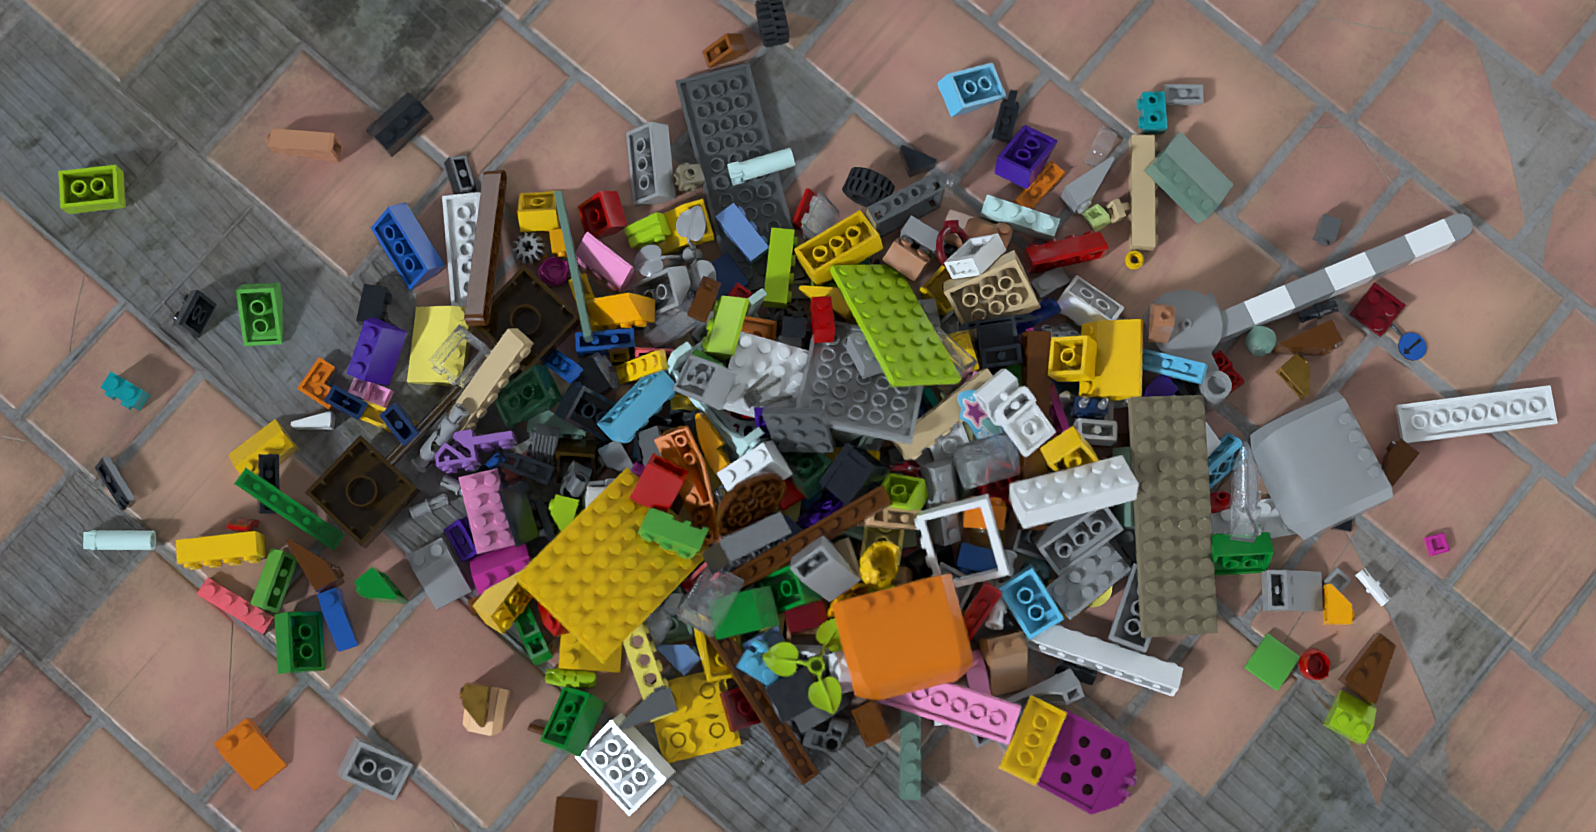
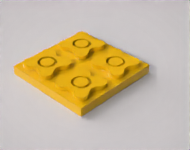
M700 672L667 681L669 687H671L678 711H675V714L654 721L661 755L668 763L742 745L738 730L730 731L719 693L729 691L726 679L707 682L705 673Z

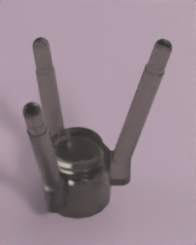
M769 373L761 377L750 388L744 390L745 393L742 394V398L749 409L791 399L793 396L787 395L760 402L763 392L782 381L779 378L760 390L756 389L769 377Z

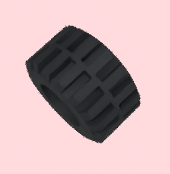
M756 0L755 10L763 45L767 48L788 43L790 38L782 0Z
M864 167L851 168L842 188L843 193L849 199L866 208L892 195L895 190L894 184L888 178Z

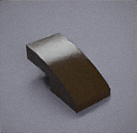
M629 347L609 349L610 360L613 366L632 360Z

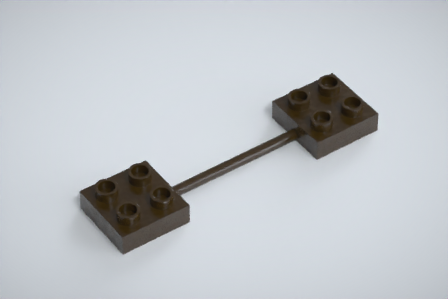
M523 265L493 296L489 324L474 326L494 345L416 425L419 435L405 446L399 443L386 458L360 435L308 488L305 494L360 546L367 548L421 491L394 465L457 401L507 329L518 328L534 343L530 348L529 355L519 363V368L530 377L581 324L580 316Z

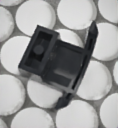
M1026 313L964 322L958 331L976 329L983 369L1023 363L1021 346L1018 343L1016 323L1037 319L1033 315Z

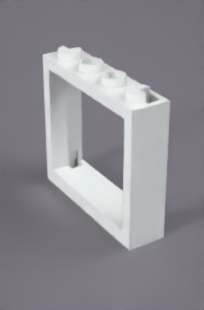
M988 494L918 511L915 525L917 530H921L922 533L920 542L922 548H926L928 554L926 556V563L928 568H932L933 574L931 578L941 575L926 520L980 506L998 568L952 579L954 588L1009 575L1008 562Z

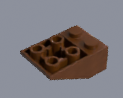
M875 700L851 711L866 748L891 738L890 733L893 732L888 721L885 723L881 715L884 714L880 702L876 704Z

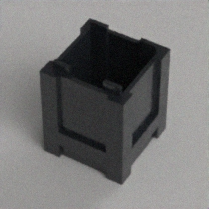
M846 443L819 483L823 485L822 489L826 490L827 488L844 503L843 507L878 488L891 470L862 446L858 447Z

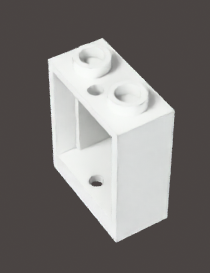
M998 233L969 238L944 264L952 279L981 275L1006 251V248Z

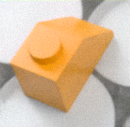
M1332 584L1323 585V625H1351L1355 619V611L1352 609V604Z

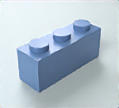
M733 203L715 216V219L749 264L753 265L769 253L770 243L764 235L760 236L757 233L758 228L754 222H749L745 218L746 213L742 207H737Z

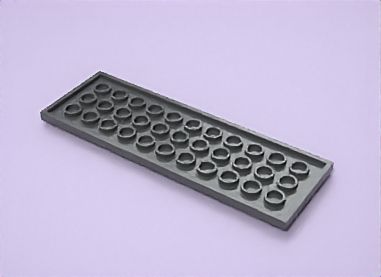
M748 62L676 80L675 82L697 164L700 163L705 179L702 185L721 256L726 253L731 256L750 281V284L745 288L754 292L761 288L765 289L769 253L753 265H750L717 224L715 216L733 203L737 207L741 206L746 213L745 218L749 222H754L758 228L757 233L760 236L764 235L769 243L771 228L794 229L778 171L746 180L737 185L732 184L727 164L737 161L742 162L773 153ZM796 256L795 266H791V273H794V280L805 279V270L798 262Z

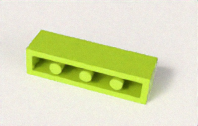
M771 228L764 289L767 295L763 301V307L787 309V303H791L792 291H789V284L793 285L794 273H791V266H795L796 262L793 248H796L798 244L795 230Z

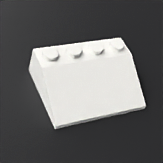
M620 713L585 747L581 758H575L626 814L630 816L676 771L634 726L619 731L618 726L626 719Z

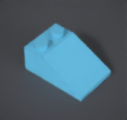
M993 63L949 73L937 83L951 117L969 113L1007 97Z

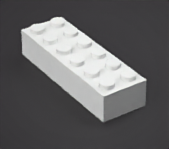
M1121 455L1011 483L1009 501L1023 529L1136 500L1138 482Z

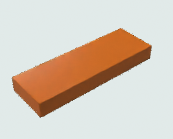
M1051 160L1039 173L1028 189L1025 188L1014 199L1013 203L1033 209L1066 172Z

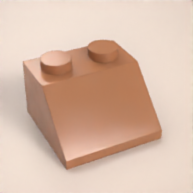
M897 238L882 261L912 281H916L925 272L930 258L927 257V253L923 250L912 247L909 241L904 238Z

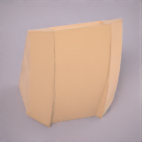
M491 687L487 725L485 727H479L467 710L464 709L463 725L467 731L488 736L502 732L511 691Z

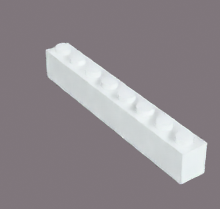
M1055 624L1030 640L1024 634L1027 648L1170 696H1174L1179 689L1183 668L1175 663H1167L1159 660L1157 657L1146 656L1136 650L1122 648L1116 643L1104 642L1098 637L1083 635L1080 631H1072L1059 624Z

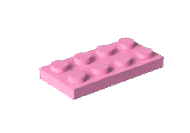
M498 469L459 477L477 554L514 546L515 543L498 492L501 483Z

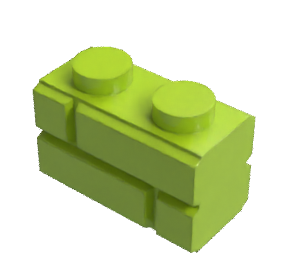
M655 212L624 228L630 247L639 251L652 243H662L666 240L665 237L671 235L665 215L659 212Z

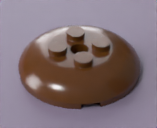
M760 472L736 483L724 496L718 507L716 515L718 528L724 534L732 535L757 523L766 514L769 517L779 506L786 492V483L782 477L774 472Z

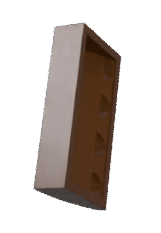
M557 796L553 832H595L598 800Z

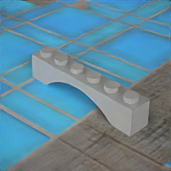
M1068 669L1005 700L1021 705L1020 715L1030 695L1050 705H1068L1084 697L1080 682L1072 670ZM968 732L976 748L994 741Z

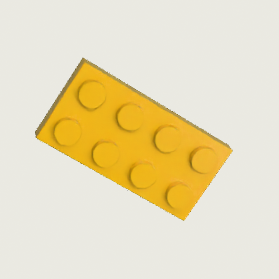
M1030 695L998 768L1036 786L1067 713Z

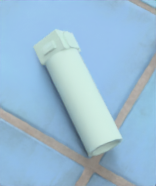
M786 148L742 162H733L727 164L732 184L737 185L752 178L795 166V161L791 148Z
M92 530L83 532V549L154 550L156 546L155 531Z

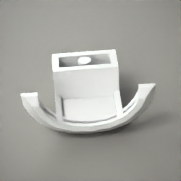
M1064 391L1059 395V400L1070 405L1077 395ZM1128 399L1109 402L1105 420L1073 418V426L1090 445L1112 446L1117 441V421H1113V408L1128 407Z

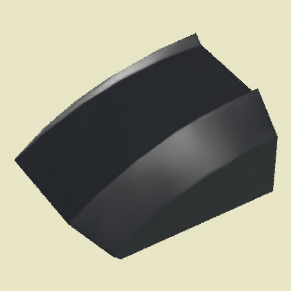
M933 544L938 565L942 562L954 568V554L951 544L946 546ZM926 548L918 549L903 558L906 567L913 570V582L931 578L933 574L932 568H928L926 563V556H928Z

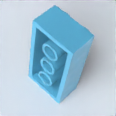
M664 370L641 378L597 425L612 441L630 442L635 437V432L639 428L645 427L649 422L648 419L662 409V404L675 396L676 392L672 390L675 382Z

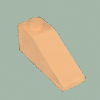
M887 507L859 523L858 526L917 530L915 518H917L918 511L922 510Z

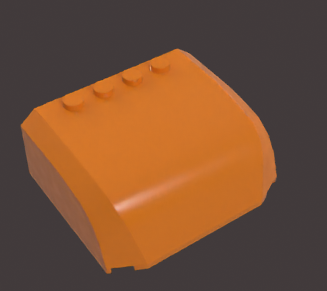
M951 573L831 604L851 682L857 697L880 701L957 681L974 666Z

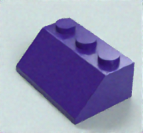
M375 317L365 320L346 374L362 381L390 385L408 332Z

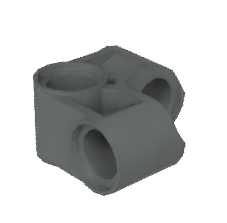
M573 461L562 478L561 495L573 499L579 497L590 481L592 469Z
M837 715L831 716L826 733L811 728L805 732L801 745L828 754L837 753L846 735L850 720ZM828 740H836L838 747L835 750H829L826 746Z

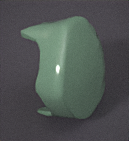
M1257 325L1246 335V347L1252 355L1265 356L1276 346V334L1266 326Z

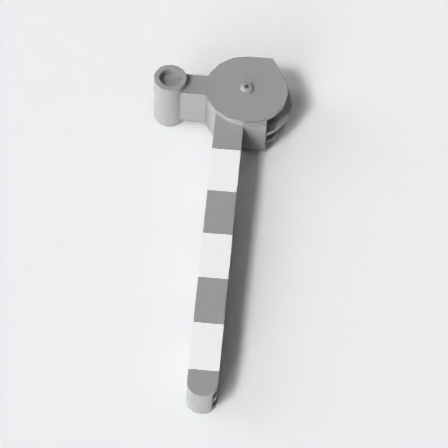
M1454 214L1223 311L1220 310L1212 293L1204 296L1197 291L1186 289L1165 293L1152 303L1170 304L1176 307L1174 329L1167 344L1147 342L1149 306L1143 316L1144 348L1207 364L1208 367L1203 383L1190 382L1193 389L1192 395H1204L1205 411H1212L1228 396L1232 387L1230 378L1219 370L1211 354L1217 345L1248 333L1257 325H1267L1452 248L1461 243L1471 233L1472 221L1464 214Z

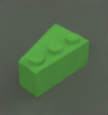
M650 508L637 534L641 535V538L646 541L658 543L665 550L671 549L677 552V555L684 559H692L700 550L709 529L703 527L702 530L694 528L689 521L685 520L683 524L673 519L674 516Z

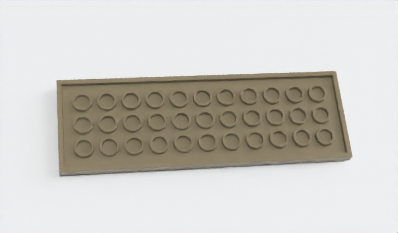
M1204 395L1128 398L1131 464L1132 473L1138 482L1137 497L1134 500L1141 637L1218 633L1215 573L1211 546L1212 521Z

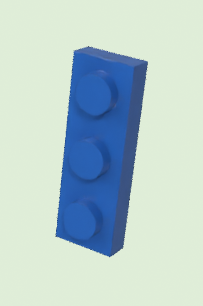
M557 349L543 362L546 367L569 384L576 380L583 371L577 363Z

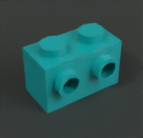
M1165 91L1142 92L1139 99L1136 100V108L1140 110L1138 128H1141V135L1164 134L1167 130Z
M112 371L100 387L106 391L104 395L112 400H115L117 397L122 400L121 405L129 410L133 407L140 411L150 397L149 393Z

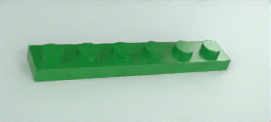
M246 467L234 482L236 486L333 551L345 536L341 531Z

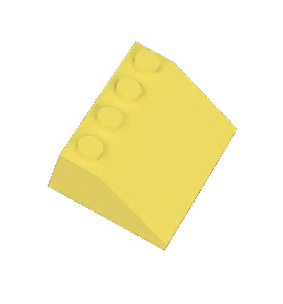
M416 307L407 383L454 387L467 373L472 326H467L465 323V307Z

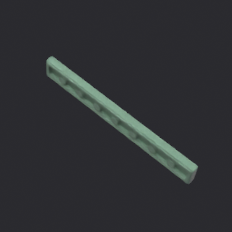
M560 190L554 192L583 335L586 342H591L594 340L565 199Z

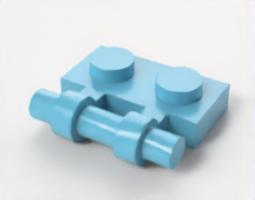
M754 637L751 645L756 647L755 651L751 652L746 649L736 667L763 684L769 685L779 675L771 671L760 656L771 647L764 640L760 641Z

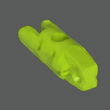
M572 669L546 670L545 682L549 684L573 688H595L597 685L594 672Z

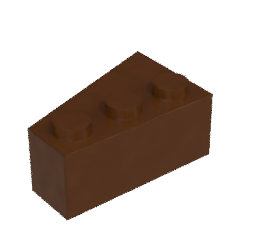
M1381 633L1373 634L1338 680L1367 704L1376 705L1396 645Z

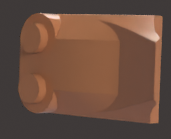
M952 209L949 210L945 221L959 220V227L966 232L968 238L998 233L1006 249L1013 234L1012 227L1007 223L995 224ZM956 233L947 234L948 244L958 248L963 245Z

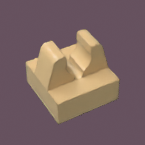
M1119 198L1112 200L1105 207L1112 224L1120 222L1126 216L1127 211L1131 209L1128 202L1121 203Z

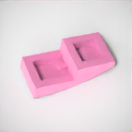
M354 378L348 390L350 394L384 408H387L394 393L388 388L372 382L362 381L358 378Z

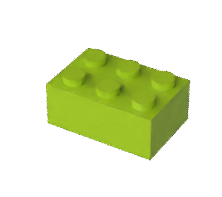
M117 165L58 171L60 208L66 213L75 214L126 208L124 172Z

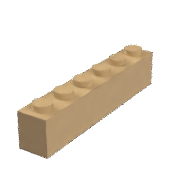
M1131 135L1129 139V206L1131 208L1129 210V251H1153L1155 246H1158L1159 237L1158 234H1155V227H1158V215H1155V208H1158V197H1155V190L1158 189V184L1144 171L1155 159V153L1158 151V142H1155V135Z
M518 328L507 329L455 402L462 404L470 412L460 422V427L456 432L470 429L475 430L476 423L485 416L488 406L498 398L497 394L508 384L511 374L519 369V363L529 355L530 348L534 343ZM452 406V408L449 410V412L447 413V415H449V414L451 413V411L454 409L453 406Z
M988 369L980 370L916 421L912 445L891 440L905 460L911 458L915 460L922 454V449L926 446L930 448L937 443L936 438L950 433L955 423L960 424L963 422L959 418L961 407L957 399L958 394L965 390H977L993 377Z

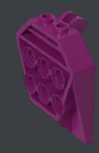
M1064 709L1067 715L1037 786L1091 815L1118 807L1120 803L1123 804L1127 797H1130L1131 793L1127 790L1129 785L1135 786L1137 783L1135 781L1137 769L1128 742ZM1082 736L1088 740V745L1085 748L1080 747L1078 742ZM1103 748L1109 751V757L1106 760L1100 756V751ZM1073 754L1079 758V763L1076 766L1071 765L1069 761L1070 756ZM1094 766L1100 768V775L1098 777H1093L1091 774V769ZM1064 772H1067L1070 776V781L1066 784L1060 780V776ZM1085 784L1091 786V793L1089 795H1084L1082 792V787Z

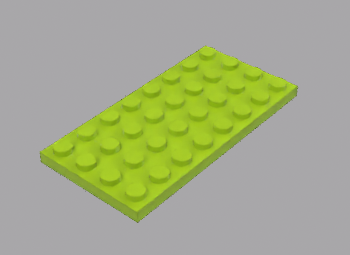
M888 264L832 265L830 272L892 387L958 384L960 382L961 376L902 273Z

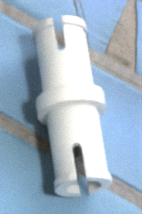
M1366 568L1355 575L1365 586V591L1370 593L1380 606H1383L1391 599L1379 586L1380 582H1376Z

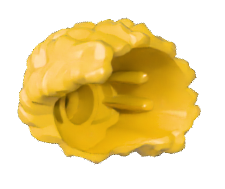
M887 540L874 543L873 546L868 547L862 553L859 561V571L862 580L868 587L884 590L890 586L891 580L895 579L898 572V561L896 560L899 554L898 546Z

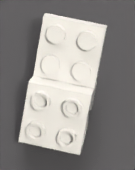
M1006 369L998 371L973 393V396L994 425H1001L1024 457H1028L1056 433L1035 402L1037 400L1029 389L1025 386L1019 388L1017 378Z

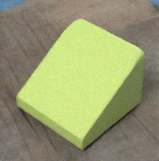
M1098 203L1082 213L1095 232H1098L1111 222L1109 214Z

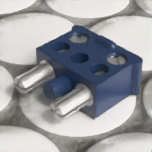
M1077 396L1070 403V418L1105 420V416L1108 413L1109 400L1107 398Z

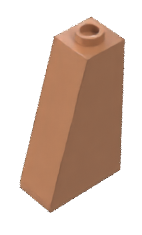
M272 128L271 134L267 136V145L272 152L340 163L343 144L335 133Z
M1150 303L1147 342L1168 343L1174 329L1176 307L1170 304Z

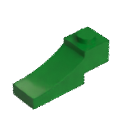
M527 603L524 611L517 616L514 623L531 661L537 666L553 658V655L529 603Z

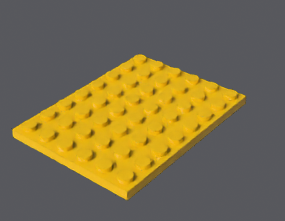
M628 467L515 577L530 594L602 663L704 560L701 553L709 548L703 542L700 550L692 559H684L671 549L665 550L654 541L649 542L642 539L641 535L637 533L649 508L629 498L639 478ZM669 508L667 514L674 516L673 519L684 524V522Z

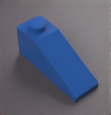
M334 588L317 594L323 615L338 651L341 652L358 646L342 590Z

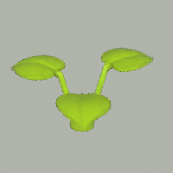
M835 618L824 622L817 630L816 638L820 643L824 644L818 657L813 656L807 662L796 660L798 650L789 642L775 644L762 656L767 667L781 676L794 674L796 663L807 666L810 672L817 674L819 682L811 684L808 697L815 707L830 714H834L839 707L841 686L832 676L822 680L821 672L825 667L822 659L826 647L832 652L843 650Z

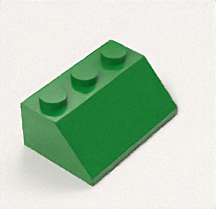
M1269 532L1217 533L1211 536L1212 562L1214 563L1215 576L1258 574L1268 570L1274 554Z
M373 566L354 581L357 586L355 590L362 598L383 603L407 604L409 602L388 575Z
M322 611L275 614L278 674L325 671Z
M563 687L539 741L581 758L605 702L589 693L570 687Z

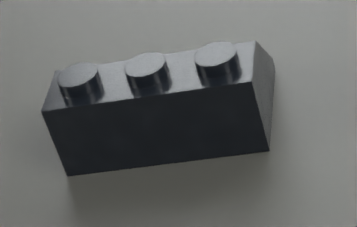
M407 92L372 123L366 131L392 157L433 120V117L414 96Z
M521 476L501 482L498 492L515 546L519 547L539 536L540 529H542L541 521L534 514V511H537L534 499L530 500L528 495L531 492L528 481L524 482V478Z

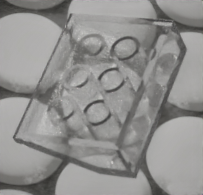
M1246 441L1243 442L1230 472V540L1254 543L1256 537L1261 534V524H1258V519L1261 516V507H1258V502L1261 499V490H1258L1261 474H1258L1257 462Z

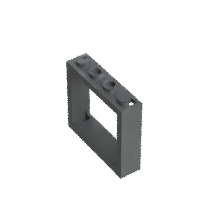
M934 172L867 207L866 218L877 232L879 230L880 238H883L904 227L911 215L919 219L941 208L945 187L938 174ZM934 201L936 205L931 207L929 202Z

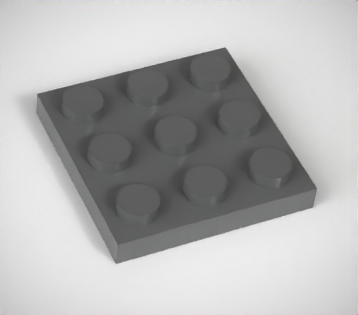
M764 407L762 414L771 439L779 452H834L835 444L822 407Z

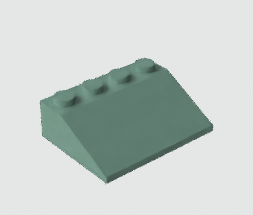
M1180 131L1144 170L1197 224L1206 220L1215 211L1234 185Z

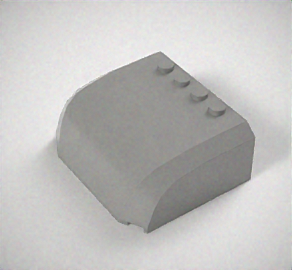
M1338 391L1281 416L1250 435V458L1285 526L1301 536L1302 540L1309 539L1378 508L1393 498L1392 487L1345 398Z

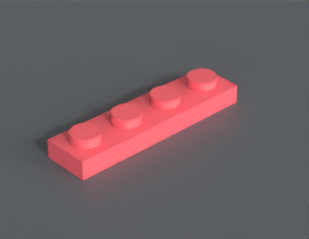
M207 577L197 593L200 597L264 635L275 620L274 616L257 606L251 605L249 601L211 578Z

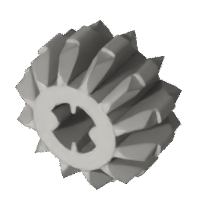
M525 232L524 238L520 235L517 236L519 242H513L516 248L512 251L514 254H517L515 257L517 260L522 259L523 264H526L529 260L530 264L533 265V259L539 262L541 259L538 255H545V252L541 250L545 248V244L541 243L542 238L540 236L536 238V234L532 233L529 237L528 233ZM529 245H531L533 249H529V252H527L525 248H529Z

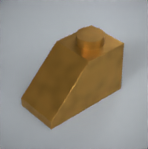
M1296 353L1276 373L1303 400L1309 395L1310 367L1307 365V360Z
M467 682L460 689L459 699H462L463 707L478 726L485 727L487 725L491 685Z

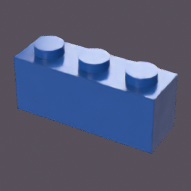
M634 328L592 331L594 340L591 342L585 341L583 332L575 333L578 358L589 355L592 357L609 356V349L629 347L631 354H635L636 338Z

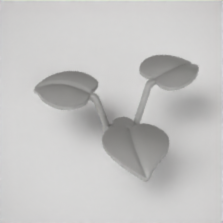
M695 206L683 212L677 219V232L681 237H687V242L690 247L684 249L682 255L661 256L662 251L659 246L647 245L637 253L634 259V268L646 277L664 269L663 259H684L685 262L691 263L690 267L692 269L687 272L691 283L690 288L694 291L697 290L703 276L716 281V271L713 264L702 260L701 250L695 248L696 245L691 242V239L694 241L701 240L706 231L705 216L700 206Z

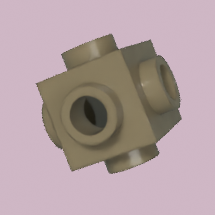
M688 163L681 164L673 174L674 185H677L678 192H693L696 189H700L705 181L700 163L691 165Z

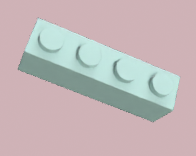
M990 195L986 196L979 218L995 224L1007 223L1013 230L1046 241L1054 238L1060 221L1059 218Z

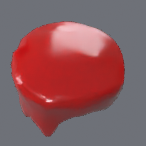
M1315 648L1304 651L1299 660L1301 675L1309 680H1322L1329 677L1330 659L1328 655Z

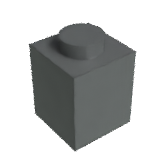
M1323 214L1318 220L1312 240L1317 241L1322 246H1331L1336 241L1342 220Z

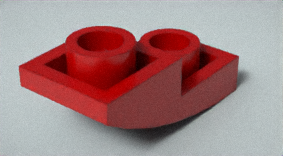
M1221 350L1212 355L1219 370L1227 374L1231 380L1232 387L1229 393L1231 394L1242 386L1245 380L1232 367L1233 363Z

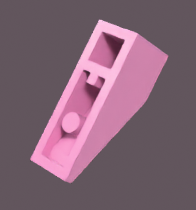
M981 649L971 651L974 666L963 675L966 687L991 695Z

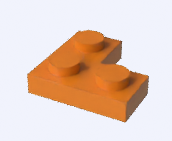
M319 357L297 389L328 410H331L333 406L324 402L331 389L326 383L337 368Z

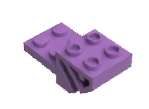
M472 429L455 432L453 434V438L456 440L454 444L450 446L444 443L435 454L436 467L442 472H446V474L458 473L457 470L465 469V471L477 470L478 466H482L480 450L483 453L493 452L494 448L499 447L511 449L513 445L518 444L517 436L512 431L477 436ZM458 446H463L467 451H465L464 449H462L461 447H459V450L461 451V452H459V451H457V447H458Z

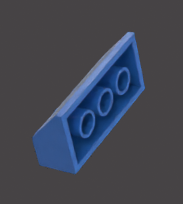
M406 202L388 206L372 225L373 233L409 290H413L433 278L445 266Z

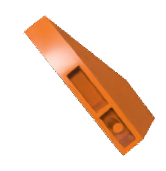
M678 426L663 432L654 439L657 448L664 459L689 471L679 493L696 528L702 530L703 527L709 529L703 541L704 544L707 546L723 539V536L717 526V511L706 464L688 426Z

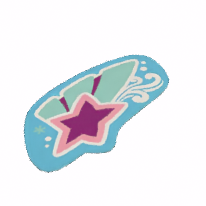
M965 390L959 393L957 397L961 407L959 418L969 424L982 447L992 449L991 445L999 446L1000 440L1003 439L1004 441L1005 438L1004 429L1001 425H994L975 399L973 393L976 390Z

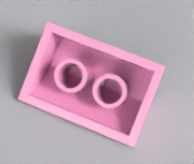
M589 232L584 235L576 251L578 264L584 269L588 267L592 270L591 274L598 280H605L607 282L606 286L612 291L616 292L617 290L622 293L636 276L633 266Z

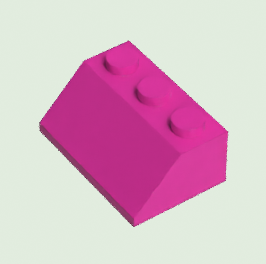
M526 543L519 547L514 545L497 549L469 560L478 595L481 596L485 590L523 570L532 561Z

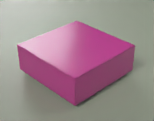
M1444 532L1424 538L1429 557L1450 551Z

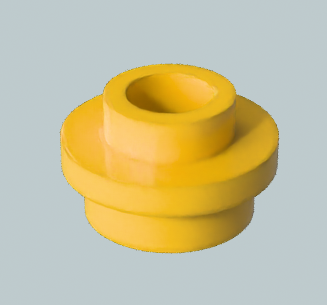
M1133 250L1126 254L1124 261L1128 268L1136 270L1143 265L1144 257L1139 251ZM1131 258H1136L1137 263H1132Z

